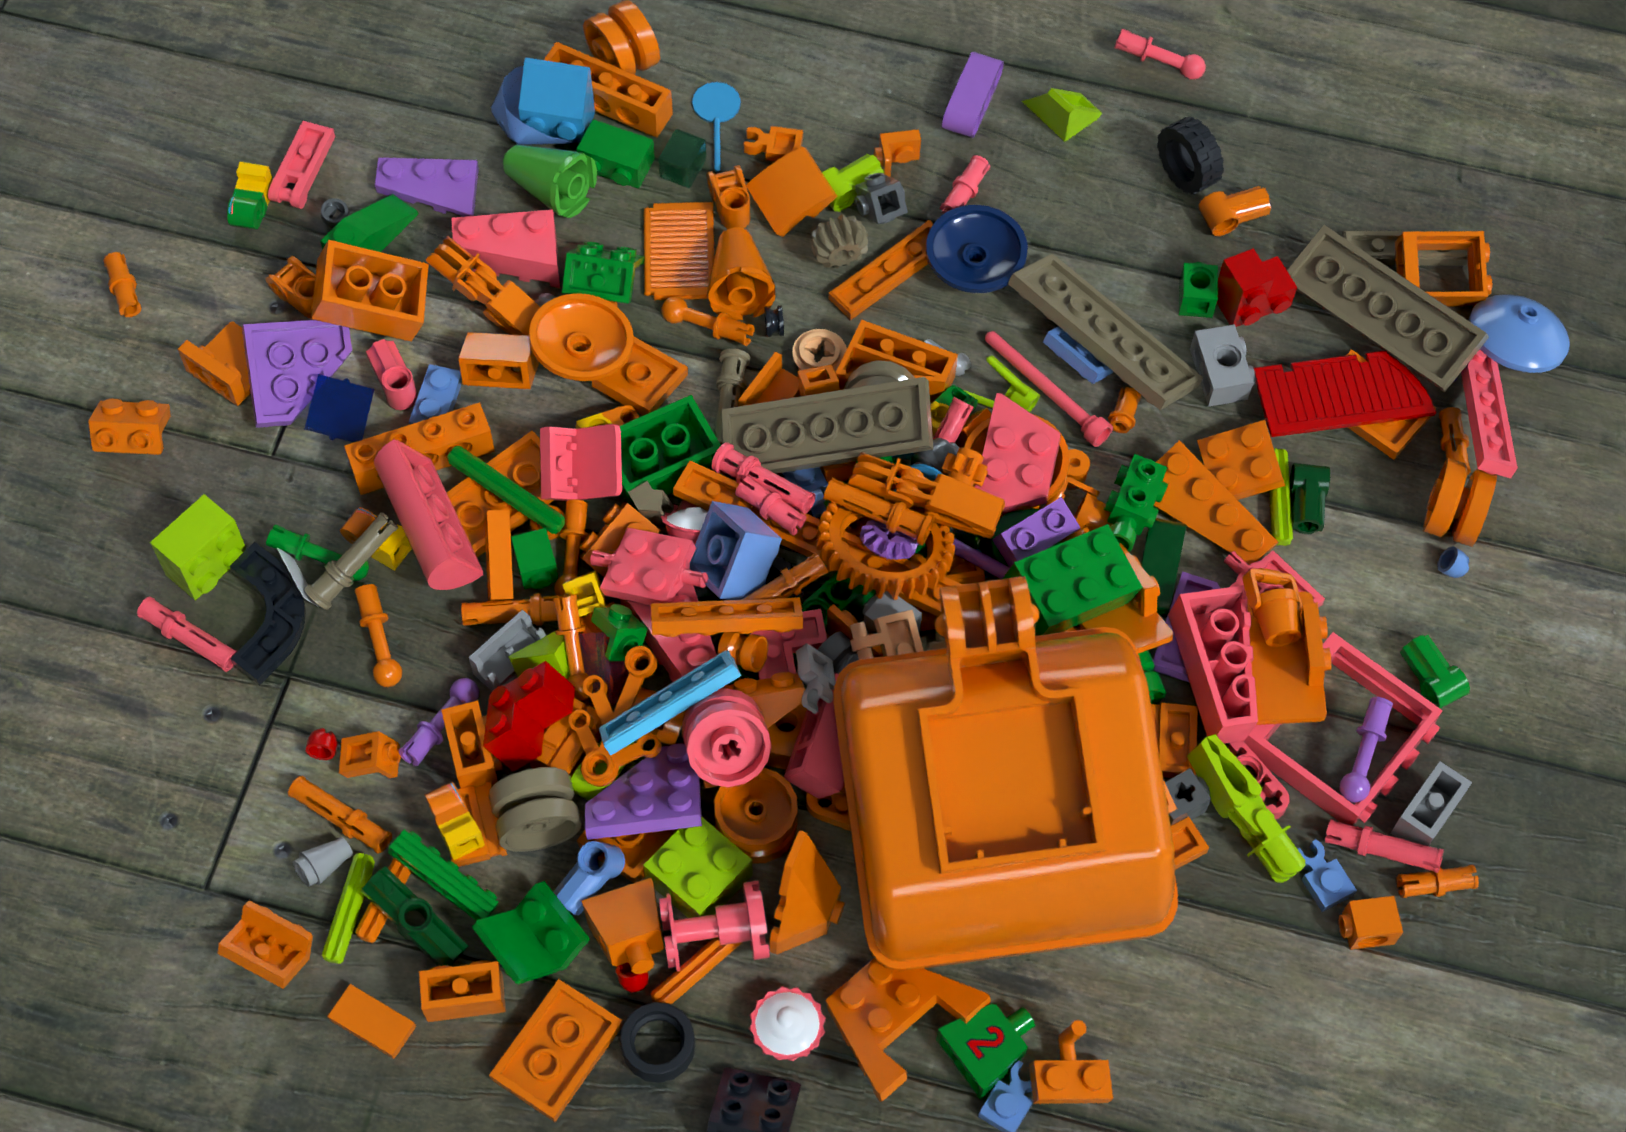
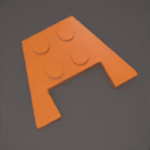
M875 958L825 1000L827 1010L845 1042L852 1049L858 1060V1065L864 1076H867L877 1099L881 1102L907 1080L906 1070L883 1052L887 1046L935 1004H939L956 1019L960 1018L965 1024L983 1007L991 1004L990 995L986 992L924 968L907 971L889 970L879 964Z

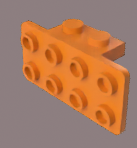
M1120 543L1119 545L1143 588L1130 603L1081 623L1079 626L1082 630L1099 627L1116 628L1130 638L1139 654L1171 642L1173 640V631L1157 613V597L1160 595L1157 580L1154 576H1149L1141 567L1138 558L1135 555H1131Z
M1299 592L1302 603V611L1300 613L1302 638L1293 644L1282 647H1271L1266 644L1257 619L1253 616L1252 609L1249 607L1247 600V608L1251 617V627L1249 628L1250 646H1253L1254 658L1251 664L1252 677H1255L1258 716L1256 725L1321 722L1326 718L1324 676L1325 671L1331 670L1330 648H1323L1322 639H1327L1328 637L1326 616L1319 617L1318 602L1314 603L1313 595L1310 592Z

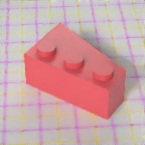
M553 209L451 218L453 240L474 257L477 253L480 254L479 259L493 269L498 277L502 273L517 276L519 281L530 282V279L549 282L551 287L560 288L557 237Z

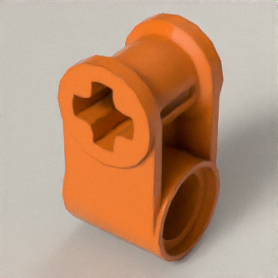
M740 165L734 166L733 170L714 174L712 171L707 172L709 192L713 202H715L723 226L727 229L735 227L746 228L750 222V198Z
M291 256L287 259V265L275 275L270 274L265 279L270 289L280 299L287 301L305 317L311 319L316 275L306 268L299 259Z

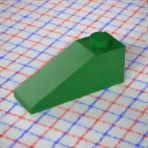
M392 194L343 218L320 241L322 249L328 240L381 252L418 216V211Z

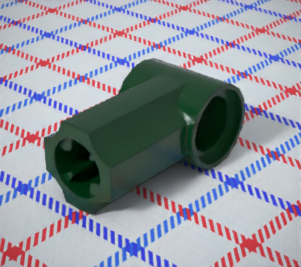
M1293 463L1290 474V494H1293L1292 528L1296 529L1299 533L1313 534L1322 531L1324 528L1325 498L1327 497L1330 485V467Z

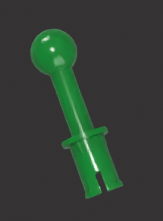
M276 524L273 526V530L271 529L266 541V546L275 549L279 548L284 552L292 554L297 561H300L303 556H307L327 564L332 560L337 561L342 556L339 553L310 543V534L306 533L303 536ZM368 561L353 575V581H360L366 577L369 571Z

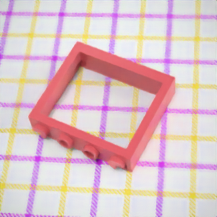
M1333 632L1323 643V648H1330L1331 664L1377 697L1391 701L1393 703L1392 707L1418 725L1372 782L1367 798L1357 802L1355 805L1268 742V739L1281 724L1255 725L1244 742L1270 771L1339 822L1354 826L1358 820L1365 824L1378 807L1373 801L1380 793L1386 797L1399 781V778L1395 776L1397 771L1401 767L1408 770L1420 754L1416 750L1420 742L1424 741L1429 744L1440 729L1435 723L1443 710Z

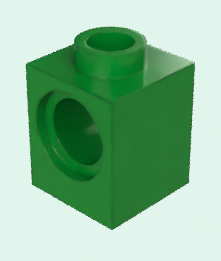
M1202 262L1184 263L1179 280V315L1212 318L1218 300V265H1208Z
M546 528L511 536L524 590L529 588L541 589L549 586L552 582H556L559 578L557 566Z

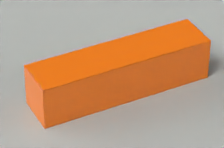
M487 510L484 514L488 601L513 600L510 511Z

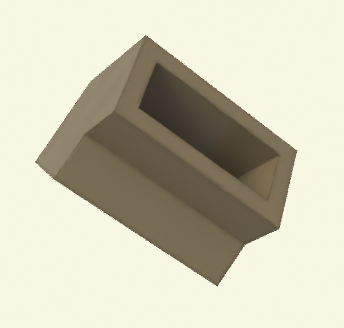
M646 481L628 492L638 511L655 526L666 527L660 517L664 516L665 512L671 513L674 510V505L663 490H654Z

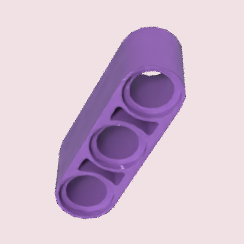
M976 52L970 54L947 105L942 121L943 129L971 138L975 137L1000 80L1004 61Z

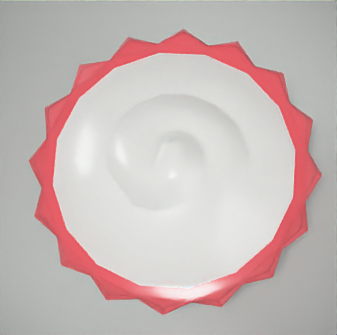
M690 507L679 511L673 510L671 513L665 512V515L660 518L666 526L668 536L692 540L695 545L708 511L700 507Z
M781 986L777 991H767L763 999L756 1001L755 1010L750 1013L752 1023L749 1030L754 1035V1043L761 1047L764 1054L772 1055L777 1060L787 1059L794 1061L799 1057L808 1056L812 1049L819 1046L820 1038L825 1034L823 1025L826 1017L821 1013V1004L813 1000L811 993H803L798 987L788 989Z

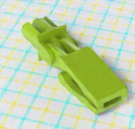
M1216 734L1207 736L1187 757L1197 776L1201 777L1208 785L1211 802L1222 818L1229 817L1239 828L1243 838L1248 841L1253 850L1247 856L1249 857L1255 853L1275 882L1281 884L1288 881L1305 867L1306 862L1285 832L1291 826L1288 825L1283 829L1280 827L1260 796L1262 787Z

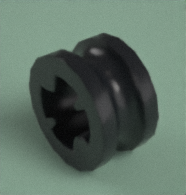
M782 305L777 306L775 310H771L769 306L764 307L766 336L771 337L773 333L784 336Z

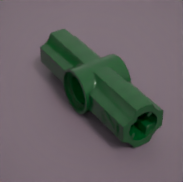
M386 866L373 875L361 889V893L396 925L400 935L410 939L437 966H451L468 948V945L433 912L431 905L424 899L418 898ZM409 911H418L423 915L425 923L419 927H412L406 923L404 915Z

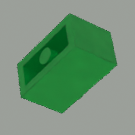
M592 119L577 147V152L585 153L595 161L597 175L614 180L619 185L631 186L637 189L642 185L655 160L653 139Z

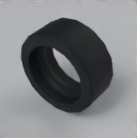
M654 1002L640 1006L628 1016L622 1026L620 1045L625 1064L634 1075L645 1081L661 1083L673 1080L686 1071L694 1058L696 1042L692 1023L682 1010L668 1003ZM656 1020L667 1021L674 1025L681 1037V1046L676 1057L668 1063L660 1065L649 1064L642 1060L637 1054L634 1045L636 1034L640 1028L646 1023Z

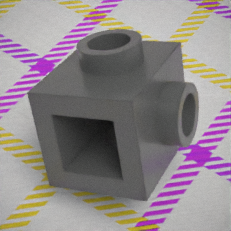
M874 173L865 177V182L855 185L857 193L855 206L861 216L876 224L891 222L895 217L908 213L905 203V192L899 180L884 175V173Z

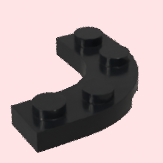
M254 542L229 567L234 575L263 598L267 609L263 624L231 658V661L235 667L260 686L296 647L304 629L306 610L304 598L288 568Z

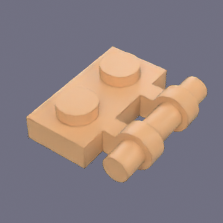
M913 609L876 618L874 623L877 634L868 636L864 622L850 625L853 640L850 641L853 652H857L859 660L874 658L871 648L880 645L883 656L924 651Z

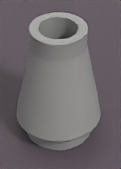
M341 836L334 841L300 852L299 858L293 861V866L307 887L315 883L320 885L344 861L352 857L353 852L348 842Z

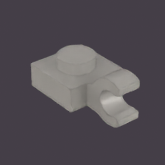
M806 643L796 651L797 672L801 681L807 685L802 696V705L815 714L818 712L817 703L820 698L827 703L833 701L832 690L836 681L832 660Z

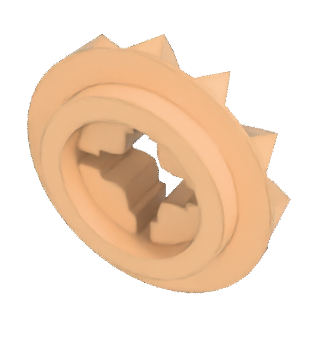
M809 330L800 335L793 345V363L798 366L799 371L832 365L836 372L847 348L842 338L830 330ZM821 346H824L826 357H822L821 361L815 362L814 354H817L818 350H821Z

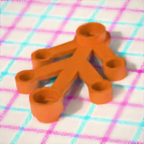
M636 646L627 652L625 666L630 673L614 712L606 696L608 689L606 682L598 675L588 676L584 680L583 691L592 700L602 725L632 708L644 679L650 677L655 672L657 659L647 647ZM642 659H647L649 661L647 668L638 670V662ZM600 682L601 687L599 691L590 693L589 688L591 684ZM578 709L569 716V726L577 733L586 753L581 764V773L584 779L593 786L602 787L612 783L618 775L619 767L642 756L653 758L661 751V741L656 735L647 733L639 738L636 743L610 755L603 742H601L599 747L591 730L594 721L587 711ZM581 716H585L587 718L586 724L580 728L576 727V720ZM647 740H655L654 748L650 751H644V743ZM599 763H606V771L602 774H596V766Z

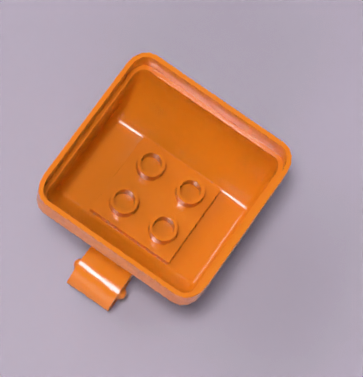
M1025 576L939 588L941 615L935 621L936 631L939 635L945 637L946 648L861 659L847 664L839 673L834 685V710L862 917L869 951L879 964L889 970L907 971L1145 939L1163 932L1171 924L1178 908V890L1175 878L1174 844L1148 684L1136 646L1125 633L1116 628L1099 627L1035 636L1034 624L1039 619V610L1031 603Z

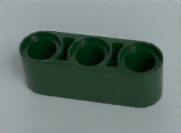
M1156 518L1152 528H1148L1141 567L1149 576L1152 575L1157 580L1160 588V595L1157 597V613L1161 617L1167 618L1172 602L1186 524Z

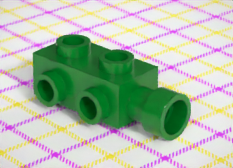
M1137 454L1133 455L1128 466L1121 465L1114 481L1115 485L1120 486L1119 491H1111L1104 510L1110 512L1107 522L1113 524L1110 526L1118 543H1121L1128 552L1132 550L1137 535H1141L1144 527L1152 528L1159 509L1153 507L1155 501L1161 502L1168 483L1163 481L1167 467Z

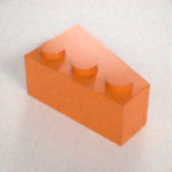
M861 319L836 370V376L839 380L840 390H844L845 383L850 374L862 364L876 360L892 361L905 367L915 378L925 377L929 381L930 403H933L952 385L956 376L958 354Z

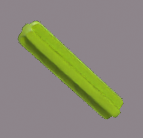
M1274 448L1285 486L1269 491L1272 536L1279 542L1277 546H1288L1293 539L1288 452L1285 449Z
M356 853L353 857L322 951V957L330 963L341 964L344 960L365 896L361 893V889L369 881L375 865V860L370 855Z

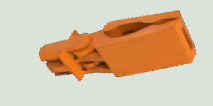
M447 236L443 240V244H440L434 250V253H431L425 259L428 264L453 283V291L457 289L469 300H477L485 304L487 307L483 312L485 317L509 335L529 336L530 323L540 306L512 281L508 280L502 286L496 279L497 275L494 270L479 259L480 254L477 253L474 257L451 237Z
M863 452L859 454L858 463H856L853 475H851L848 481L849 486L882 497L885 501L893 504L904 502L907 504V508L912 506L925 508L923 515L927 516L929 513L934 515L935 523L990 539L994 536L1000 515L1005 507L1004 499L943 474H938L935 481H930L924 477L920 470L901 464V459L899 458L895 464Z

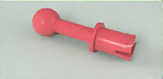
M1123 28L1121 29L1114 46L1115 49L1138 56L1142 62H1144L1147 56L1178 68L1181 74L1188 79H1198L1204 74L1206 65L1203 58L1199 55L1190 54L1183 57L1152 45L1153 37L1146 39Z

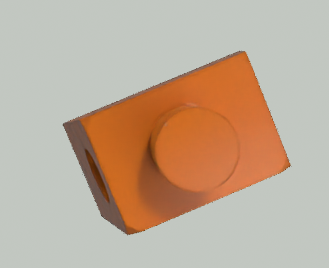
M652 878L582 900L588 927L611 965L619 966L629 962L631 970L635 974H643L653 968L652 954L661 952L664 949V942Z

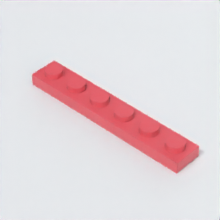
M1479 349L1461 372L1477 468L1491 475L1497 474L1512 478L1518 467L1498 363Z

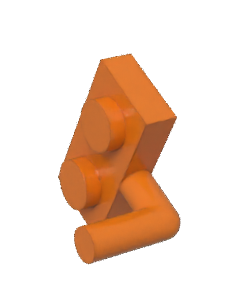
M1074 1021L1058 1036L1060 1060H1034L1029 1064L1033 1104L1109 1103L1113 1100L1109 1061L1076 1060L1074 1042L1083 1036L1087 1029L1083 1021Z

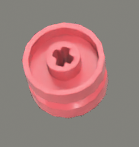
M722 688L689 707L685 712L681 728L690 766L701 779L712 785L732 787L745 784L759 775L768 762L771 742L762 711L753 698L739 690Z

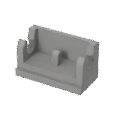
M523 609L469 656L473 675L491 691L518 678L508 656L546 636L542 628L538 630L534 628L530 616Z

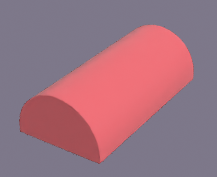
M394 439L386 444L377 453L374 459V466L429 586L436 590H450L467 585L483 576L482 567L431 459Z

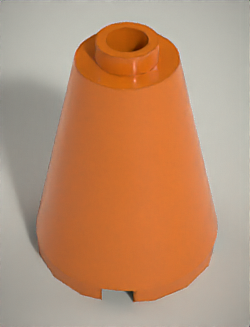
M738 227L729 228L719 236L707 290L712 310L718 315L721 312L727 313L734 320H743V315L753 314L754 318L761 316L765 313L764 307L769 306L771 308L775 301V284L751 234L747 230Z

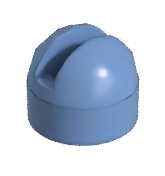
M1449 547L1438 560V570L1449 577H1462L1469 570V557L1458 548Z

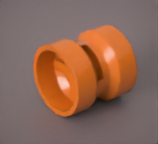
M724 632L718 644L717 654L728 650L736 665L742 666L746 671L756 673L763 668L766 662L768 642L764 636L757 634L744 636V634L738 632Z

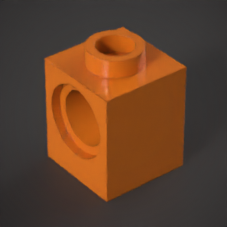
M1395 896L1348 902L1342 915L1339 916V929L1342 937L1348 939L1350 950L1396 944L1403 933Z

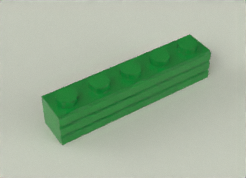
M404 829L389 846V855L475 921L490 917L497 908L499 902L496 900L497 896L492 891L481 889L477 885L478 882L475 878L468 874L466 876L458 871L459 867L451 860L446 862L442 859L440 852L431 845L429 847L421 842L420 836L415 832H407Z

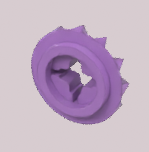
M868 521L865 526H862L860 532L862 543L876 555L887 559L910 558L915 554L918 546L915 538L898 531L891 533L886 528V525L879 521Z

